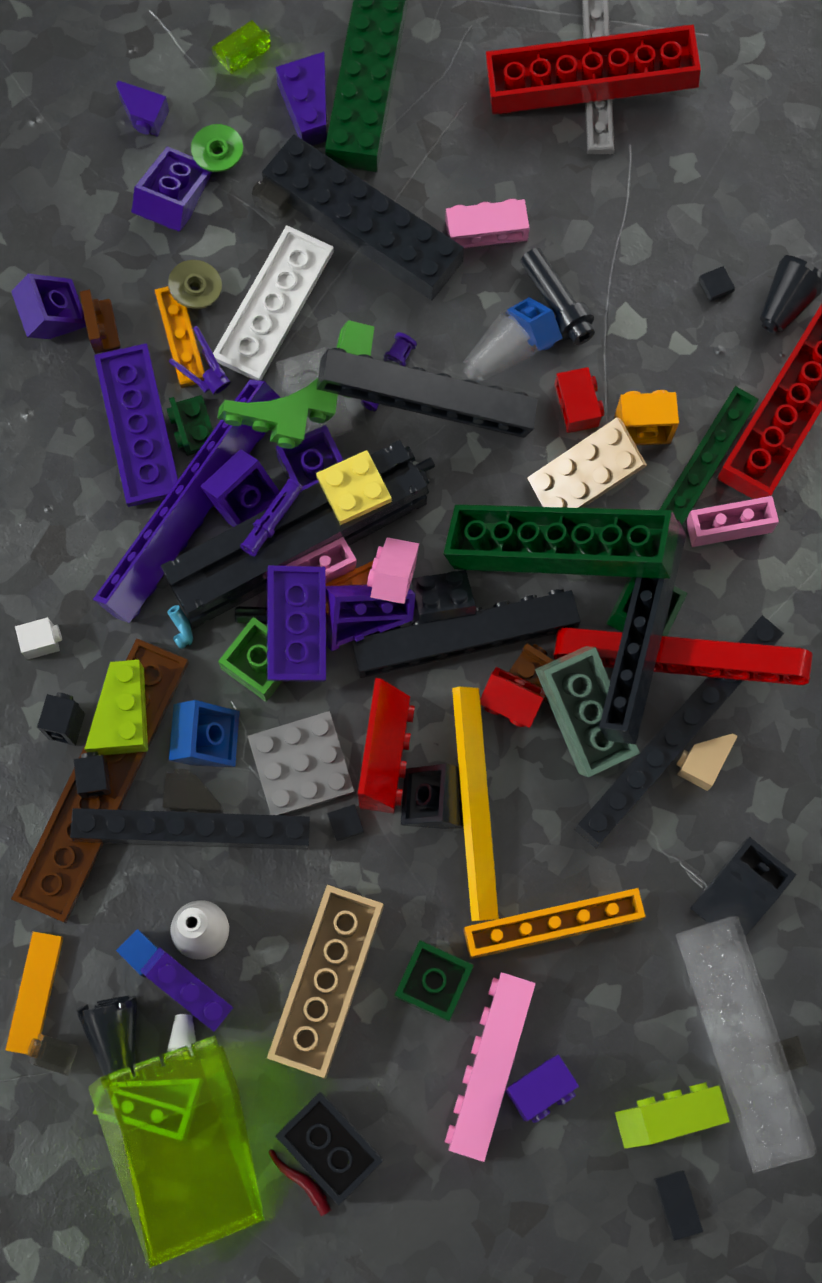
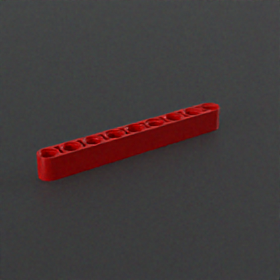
M561 628L557 633L553 658L557 660L585 646L596 647L603 666L614 668L622 632ZM662 636L654 672L806 685L810 682L813 654L809 650L802 648Z

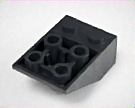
M749 837L740 845L690 909L731 943L738 946L781 896L797 874Z

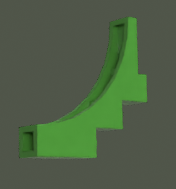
M348 320L340 330L336 348L344 349L347 353L354 355L366 354L371 356L374 326ZM316 378L307 387L289 396L271 401L245 403L224 400L219 407L217 419L225 420L226 424L232 426H241L242 424L252 426L253 430L259 432H268L270 430L271 442L278 443L279 447L292 449L304 440L307 417L312 422L324 423L328 422L335 415L338 394L317 390L318 378Z

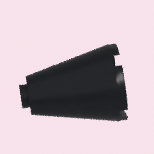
M785 255L780 260L760 316V320L763 322L762 327L773 334H776L777 331L783 332L822 293V272L815 267L811 271L805 267L807 264L805 260L795 256Z
M121 996L97 1001L94 1009H89L88 1004L77 1008V1016L104 1077L111 1079L112 1083L130 1079L129 1074L135 1071L136 996L131 998L129 996Z

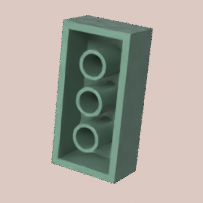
M585 646L535 669L579 774L591 777L640 754L637 745L608 741L599 729L610 680L596 647Z

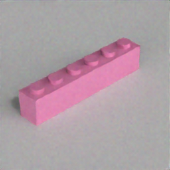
M502 972L499 975V979H492L488 995L493 996L490 1008L484 1007L479 1023L485 1025L482 1037H475L471 1053L476 1055L473 1066L467 1065L462 1083L467 1084L464 1096L458 1095L454 1108V1113L459 1114L455 1126L449 1125L445 1138V1143L450 1144L449 1151L479 1161H485L536 983Z

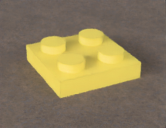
M367 450L316 473V477L340 525L392 502V498Z

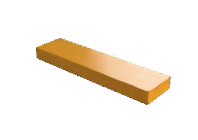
M168 286L155 289L173 359L204 381L205 379L202 375L205 372L187 307L179 304L172 297ZM176 369L181 388L196 385L195 382Z
M34 931L32 933L6 1051L37 1056L63 942V937Z

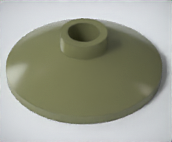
M186 260L172 269L168 279V288L172 297L179 304L187 308L201 309L212 305L219 298L222 281L217 270L210 264L201 260ZM197 287L199 290L195 291L190 288Z

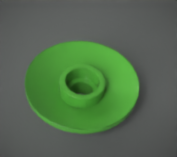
M213 124L202 128L196 133L191 143V153L194 161L201 168L211 172H223L231 169L240 161L243 154V141L238 132L233 128L223 124ZM216 151L222 152L220 154H214Z

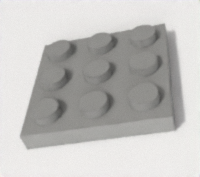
M330 711L248 736L271 815H286L355 794Z

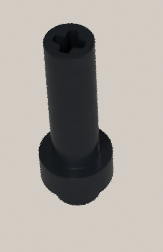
M534 248L526 252L520 262L549 307L553 310L563 339H571L575 345H581L589 341L595 334V330L591 325L594 321V316L584 302L576 303L540 248Z

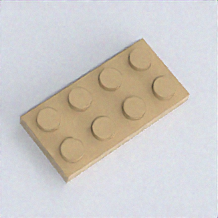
M616 417L527 477L543 507L583 508L646 467L647 464L622 420Z

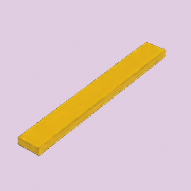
M455 687L452 688L471 920L499 919L480 693L479 688Z

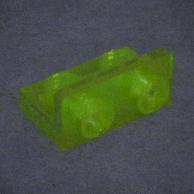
M251 20L211 47L212 53L227 71L232 74L236 70L243 69L248 62L258 55L261 56L271 47L270 32L267 29L262 31Z

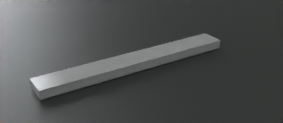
M582 0L583 39L609 36L608 0ZM612 99L586 102L587 154H613Z

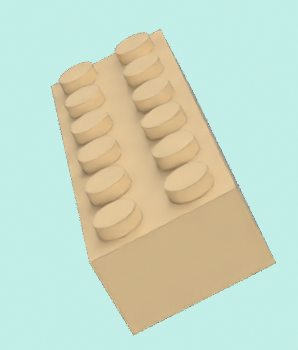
M330 885L326 886L267 1059L326 1079L384 908L383 903Z

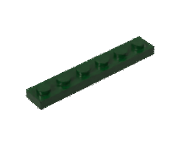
M737 386L734 387L659 510H672L676 520H679L681 525L684 524L690 511H692L756 406L758 398Z

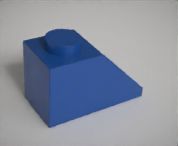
M529 297L507 309L509 316L528 344L539 351L551 348L555 342L563 338L553 310Z

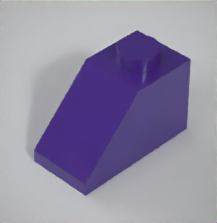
M118 80L116 83L118 94L133 128L142 134L158 136L169 113L166 96Z

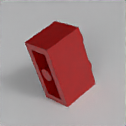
M589 367L557 373L554 385L567 433L599 427L601 417L604 416V406L601 400H597L595 393L598 391L597 380L595 376L590 375Z
M496 667L491 673L480 698V705L484 706V710L491 714H501L510 718L509 721L516 726H527L530 728L546 695L543 688Z

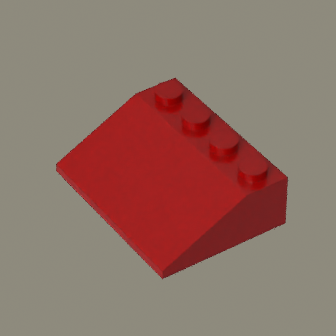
M375 678L358 788L360 809L394 814L395 806H401L403 789H398L399 778H405L407 761H402L403 750H409L411 733H406L407 722L413 723L415 706L410 705L409 695L381 678Z

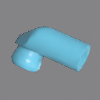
M175 605L167 613L180 632L174 636L173 640L180 649H183L186 645H191L194 638L190 621L180 606Z

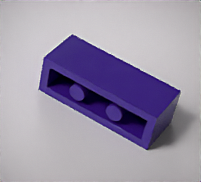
M160 947L140 970L149 980L213 1032H215L233 1009L227 1001Z

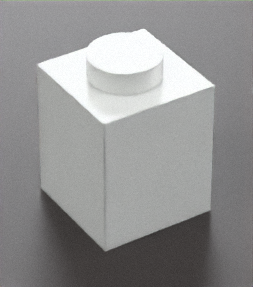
M48 617L15 626L21 653L27 660L60 651L58 642L62 641L59 626L53 625Z

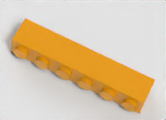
M635 888L464 927L463 931L469 957L474 959L643 920L646 916L639 889Z

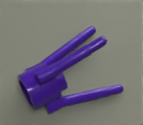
M194 326L193 330L203 347L201 352L210 366V369L202 375L205 380L199 379L171 358L169 362L199 385L204 393L210 390L213 395L219 394L231 382L219 366L201 331L197 326Z

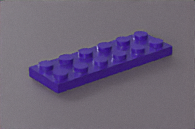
M145 343L96 354L94 358L126 504L128 507L165 499L178 481V476L148 345Z

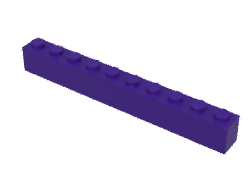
M249 380L235 401L245 403L265 402L281 397L265 381ZM220 420L93 600L116 619L130 623L139 614L141 606L147 597L156 590L157 583L164 575L161 565L170 560L174 561L179 552L185 549L188 539L202 525L205 515L214 506L200 486L240 449L250 455L251 450L264 437L265 432L255 431L252 429V426L243 424L241 426L228 425L225 423V420Z

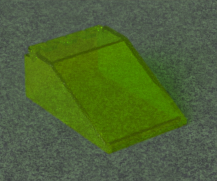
M216 1036L192 1043L191 1048L194 1056H191L189 1048L184 1046L162 1055L164 1067H162L160 1058L156 1056L134 1064L133 1068L136 1075L134 1078L130 1068L126 1067L107 1074V1077L106 1075L100 1077L89 1086V1092L148 1268H152L264 1221L239 1089L223 1045L219 1046Z

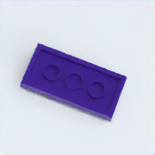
M268 565L267 681H326L325 567Z

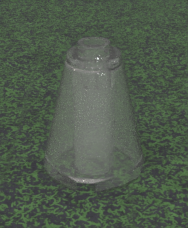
M504 310L463 361L465 368L462 371L469 380H477L481 383L525 361L539 351L535 344L531 346L527 342L530 337L512 315L508 316L507 311Z

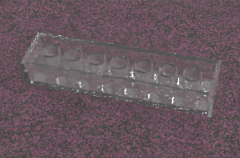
M731 916L675 934L753 1173L813 1157L817 1150L738 916Z

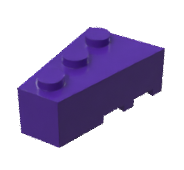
M325 52L277 66V84L298 137L311 146L326 142Z
M367 584L326 586V646L333 651L339 649L340 645L353 640L357 642L371 633L383 632L412 621L415 593L409 589L405 604L371 598L372 587L367 586Z

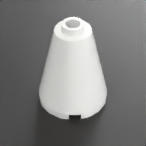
M198 900L187 903L177 911L172 920L170 929L171 939L176 949L188 958L204 960L213 957L224 948L228 939V919L222 909L212 902Z

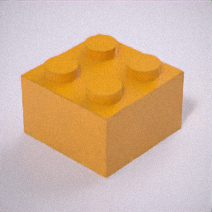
M656 390L652 393L644 394L638 391L620 395L614 419L618 417L622 420L635 445L671 444L679 425L676 392Z

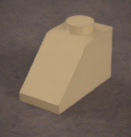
M732 733L694 744L689 752L684 750L676 764L681 767L677 775L708 791L713 786L738 736Z

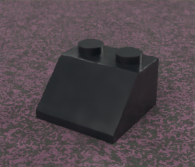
M437 764L406 768L401 825L440 829L464 827L459 767L450 764Z

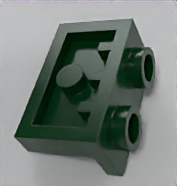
M199 395L176 402L174 397L169 398L171 407L166 409L171 424L177 423L179 431L174 432L178 448L184 447L187 456L198 453L213 432L203 396Z

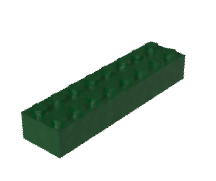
M353 0L325 146V155L344 168L378 172L409 0Z
M455 504L443 554L452 567L458 570L670 579L680 527L672 510Z

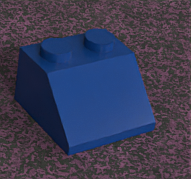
M198 700L174 704L169 761L195 766L235 767L240 711Z

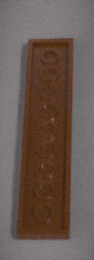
M136 638L126 661L140 660L144 667L149 749L189 661ZM85 746L81 752V755L87 753L85 750ZM147 752L103 755L108 762L111 794L82 799L77 794L75 769H73L11 900L63 923H67L104 844L74 842L70 838L72 808L120 810Z

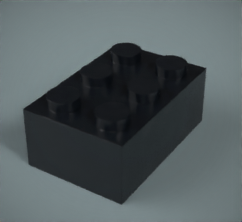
M319 1092L275 1135L338 1206L384 1161L322 1092Z

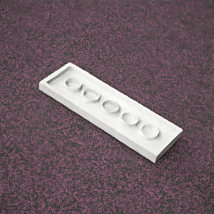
M286 225L214 350L213 355L217 362L253 380L261 381L330 260L334 247Z

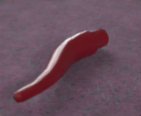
M269 1150V1155L274 1164L286 1177L305 1190L313 1206H316L320 1216L330 1212L331 1208L326 1200L327 1197L320 1186L308 1175L287 1166L278 1158L274 1150Z

